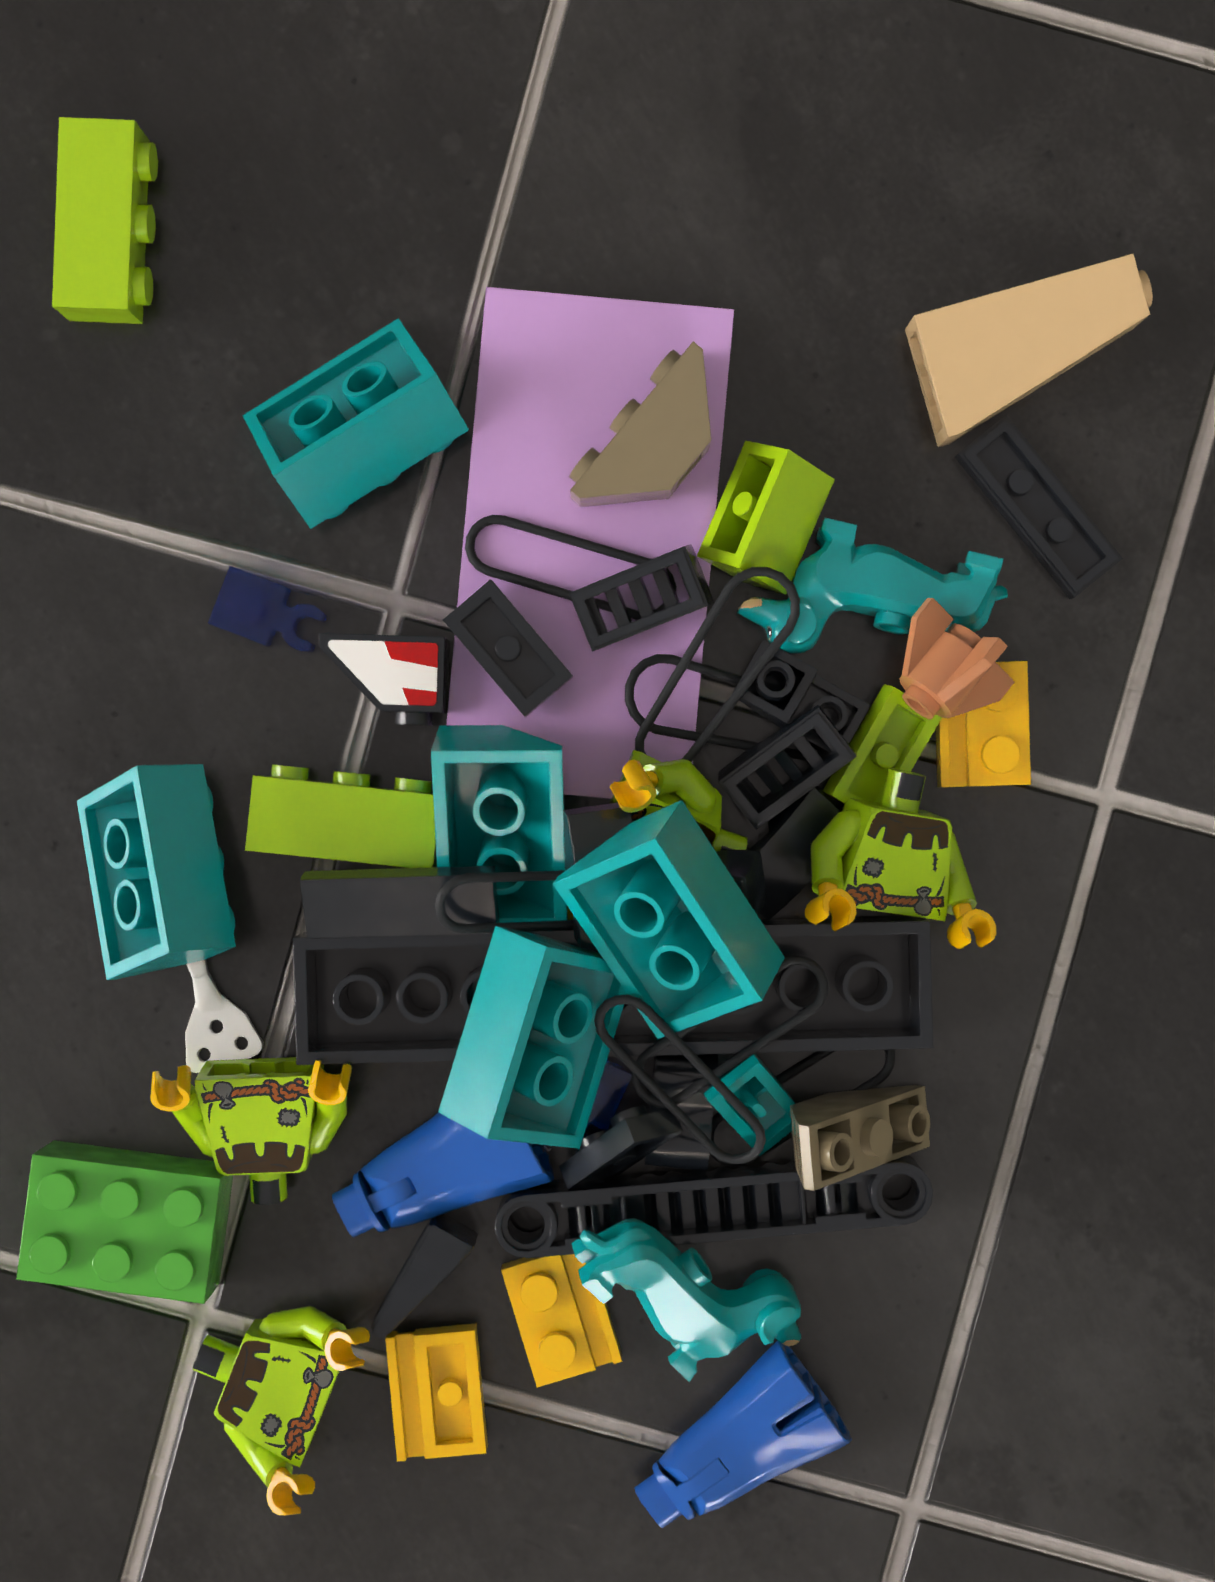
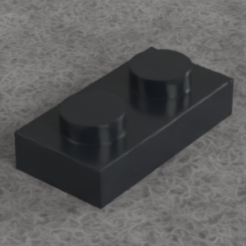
M491 579L443 619L446 625L524 717H527L573 678L569 670Z
M644 1105L627 1109L613 1116L610 1119L613 1128L585 1137L582 1140L580 1151L559 1166L567 1189L617 1177L680 1134L683 1129L679 1120L668 1109L648 1113Z

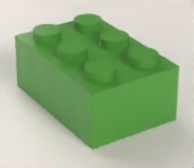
M53 1140L32 1154L16 1280L205 1304L220 1284L233 1175L224 1176L219 1174L214 1161Z

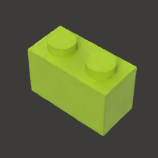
M745 440L697 557L733 577L737 573L751 567H769L782 572L792 582L835 479L789 449ZM754 576L742 581L785 595L787 594L786 589L778 581L766 576Z

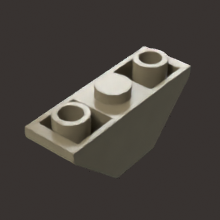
M692 342L682 355L674 349L668 353L650 377V380L656 384V387L642 404L638 403L634 398L631 399L611 423L609 428L616 435L604 450L599 453L592 447L574 467L569 477L576 483L570 489L571 499L580 507L669 499L708 452L711 443L704 355L703 349L695 342Z
M909 1085L831 1092L790 1105L795 1168L805 1190H818L930 1147V1115L926 1105L925 1086Z

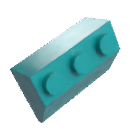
M399 318L242 415L272 475L310 529L326 519L342 514L356 500L379 486L390 484L399 477L401 472L428 455L446 449L454 439L469 430L438 375Z
M504 725L439 726L431 749L437 867L495 866V872L566 870L563 819V746ZM555 880L496 882L500 923L568 920L567 905L552 884Z
M203 764L137 765L77 800L106 980L121 979L203 961L236 947L234 938L235 917L228 904L223 877L224 856L217 843L212 816L213 796L206 783Z
M682 800L631 822L559 875L552 883L627 995L640 998L650 1005L675 1033L762 1001L785 958ZM638 1009L657 1039L665 1037L650 1019Z
M495 925L438 1113L487 1139L580 1149L610 1052L608 1046L596 1032L594 1022L596 1011L606 999L615 995H627L600 953L584 948L581 949L578 946L542 935ZM624 1004L610 1008L604 1018L605 1028L613 1039Z

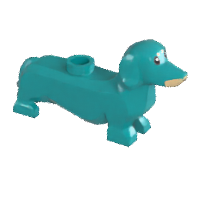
M824 518L821 528L819 527L815 541L820 545L821 549L804 559L795 572L792 583L795 585L800 598V616L793 631L781 645L780 649L789 654H799L812 649L819 640L828 618L833 613L841 610L875 617L873 626L879 630L894 634H909L911 618L927 598H934L954 619L945 632L953 623L963 625L973 632L979 631L988 622L995 601L1008 598L1007 588L1002 585H996L997 577L1002 568L1003 558L969 551L965 563L959 562L957 564L956 573L941 574L890 547L879 544H866L856 547L854 540L857 525ZM751 597L738 607V614L765 628L767 640L769 643H772L786 625L790 615L791 601L789 597L787 600Z
M635 1218L625 1219L598 1234L584 1229L579 1236L580 1239L572 1242L575 1257L582 1264L587 1263L578 1270L582 1285L603 1304L613 1298L612 1288L616 1283L626 1290L634 1291L655 1330L664 1339L670 1341L676 1349L674 1353L668 1356L670 1365L689 1382L697 1373V1361L728 1355L756 1333H758L764 1345L774 1343V1339L789 1347L794 1346L801 1339V1333L796 1323V1320L801 1317V1304L793 1285L775 1270L761 1269L755 1271L747 1278L742 1288L736 1290L720 1289L710 1282L712 1280L711 1271L702 1256L694 1248L690 1247L682 1253L655 1228Z

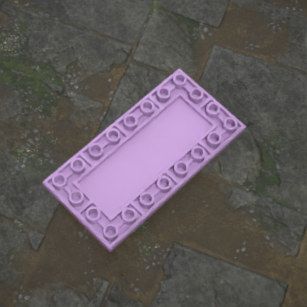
M486 287L457 607L491 579L569 670L573 678L527 717H524L455 635L446 725H504L562 745L565 795L612 799L613 793L610 785L614 781H620L623 774L622 769L628 762L632 751L635 750V738L640 729V726L630 716L625 703V684L630 672L643 659L656 654H670L683 657L706 618L707 606L592 652L571 600L493 578L477 571L469 562L465 551L466 536L472 525L481 518L490 515H502L650 559L690 544L697 556L716 511L734 309ZM695 342L703 349L711 430V443L708 452L669 499L580 507L571 499L570 489L576 483L569 477L574 467L592 447L599 453L604 450L616 435L609 428L611 423L631 399L634 398L638 403L642 404L656 387V384L650 380V377L668 353L674 349L682 355L690 344ZM500 524L484 527L478 533L474 546L480 561L490 567L571 591L637 565ZM697 557L709 586L711 564ZM674 564L667 567L674 576L677 586L676 593L680 603L690 599L677 565ZM649 574L642 578L653 606L657 609L663 604V600L653 575ZM628 583L619 586L618 588L626 607L638 610ZM605 593L594 596V598L608 601ZM599 609L607 630L611 631L618 628L613 613ZM704 640L691 661L702 664ZM658 663L647 667L639 675L634 686V701L639 713L644 718L647 717L677 667L676 665ZM689 669L685 670L654 724L696 732L701 673ZM648 732L644 740V750L646 755L661 762L678 760L686 755L695 741Z

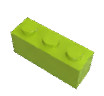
M59 117L52 307L69 321L143 324V305H151L153 277L151 269L145 267L146 243H153L156 223L153 206L147 205L148 181H155L157 178L158 157L155 144L150 142L135 120Z
M272 764L271 776L253 775L245 851L405 868L437 867L433 793H431L432 781L395 777L394 789L370 787L371 775L333 771V781L322 782L308 780L309 768Z

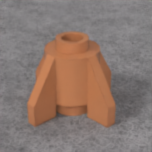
M927 598L911 618L903 670L899 678L901 685L905 689L902 695L903 700L916 713L927 719H933L935 715L951 718L1000 701L1015 683L996 663V660L1008 646L999 637L981 638L972 630L953 623L945 632L954 619L934 598Z

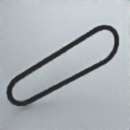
M751 567L737 573L724 586L642 723L635 738L636 751L646 754L644 740L732 591L742 581L754 576H766L774 579L786 589L791 601L790 615L786 625L682 758L690 762L693 761L796 625L800 616V598L795 585L782 572L769 567Z
M656 654L643 659L631 670L625 684V703L630 716L640 727L645 718L639 713L634 701V686L639 675L647 667L658 663L677 666L682 657L670 654ZM691 661L686 668L734 684H738L742 677ZM654 723L649 732L692 741H696L702 734L700 732L666 727ZM712 735L706 742L743 750H750L759 744ZM784 749L791 758L807 761L799 750ZM817 752L822 759L827 757L825 754Z

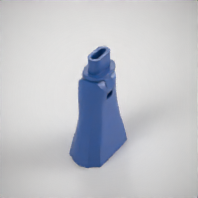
M437 1113L417 1129L386 1148L361 1170L354 1173L353 1184L333 1193L332 1200L347 1231L355 1238L373 1228L382 1233L390 1228L410 1226L475 1203L536 1187L553 1181L554 1174L549 1154L544 1145L487 1139L448 1117Z
M777 1340L708 1412L672 1443L661 1458L653 1464L654 1474L639 1483L634 1489L639 1500L661 1528H664L681 1515L691 1520L696 1517V1513L701 1516L719 1509L776 1476L849 1444L852 1438L836 1408L790 1346L783 1345Z

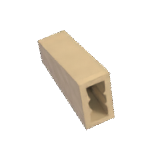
M1134 254L914 315L905 332L937 446L942 447L956 441L1125 335L1150 315L1148 307L1152 305L1153 301L1152 287L1144 270L1138 271Z

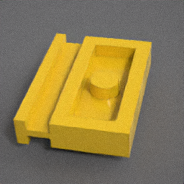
M1028 661L996 662L1015 682L1000 701L951 718L942 717L936 727L937 787L1031 785Z
M574 1254L520 1258L504 1263L501 1267L503 1279L537 1388L594 1371L596 1367L604 1364L622 1362V1352L607 1303L603 1304L582 1285L578 1270L587 1263L582 1264Z
M477 1324L415 1329V1332L404 1333L392 1331L387 1334L385 1342L397 1462L406 1461L408 1457L424 1456L425 1459L487 1453L488 1439Z

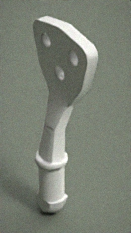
M207 960L186 964L193 980L195 1005L185 1031L186 1065L191 1068V1072L199 1073L206 1061L201 1060L199 1057V1052L202 1048L208 1049L211 1053L207 1061L250 1059L260 1054L264 1047L263 1040L247 1013L219 992L208 971ZM215 1020H219L223 1024V1029L220 1033H215L212 1030V1023ZM239 1037H245L248 1041V1046L244 1050L239 1049L236 1045Z

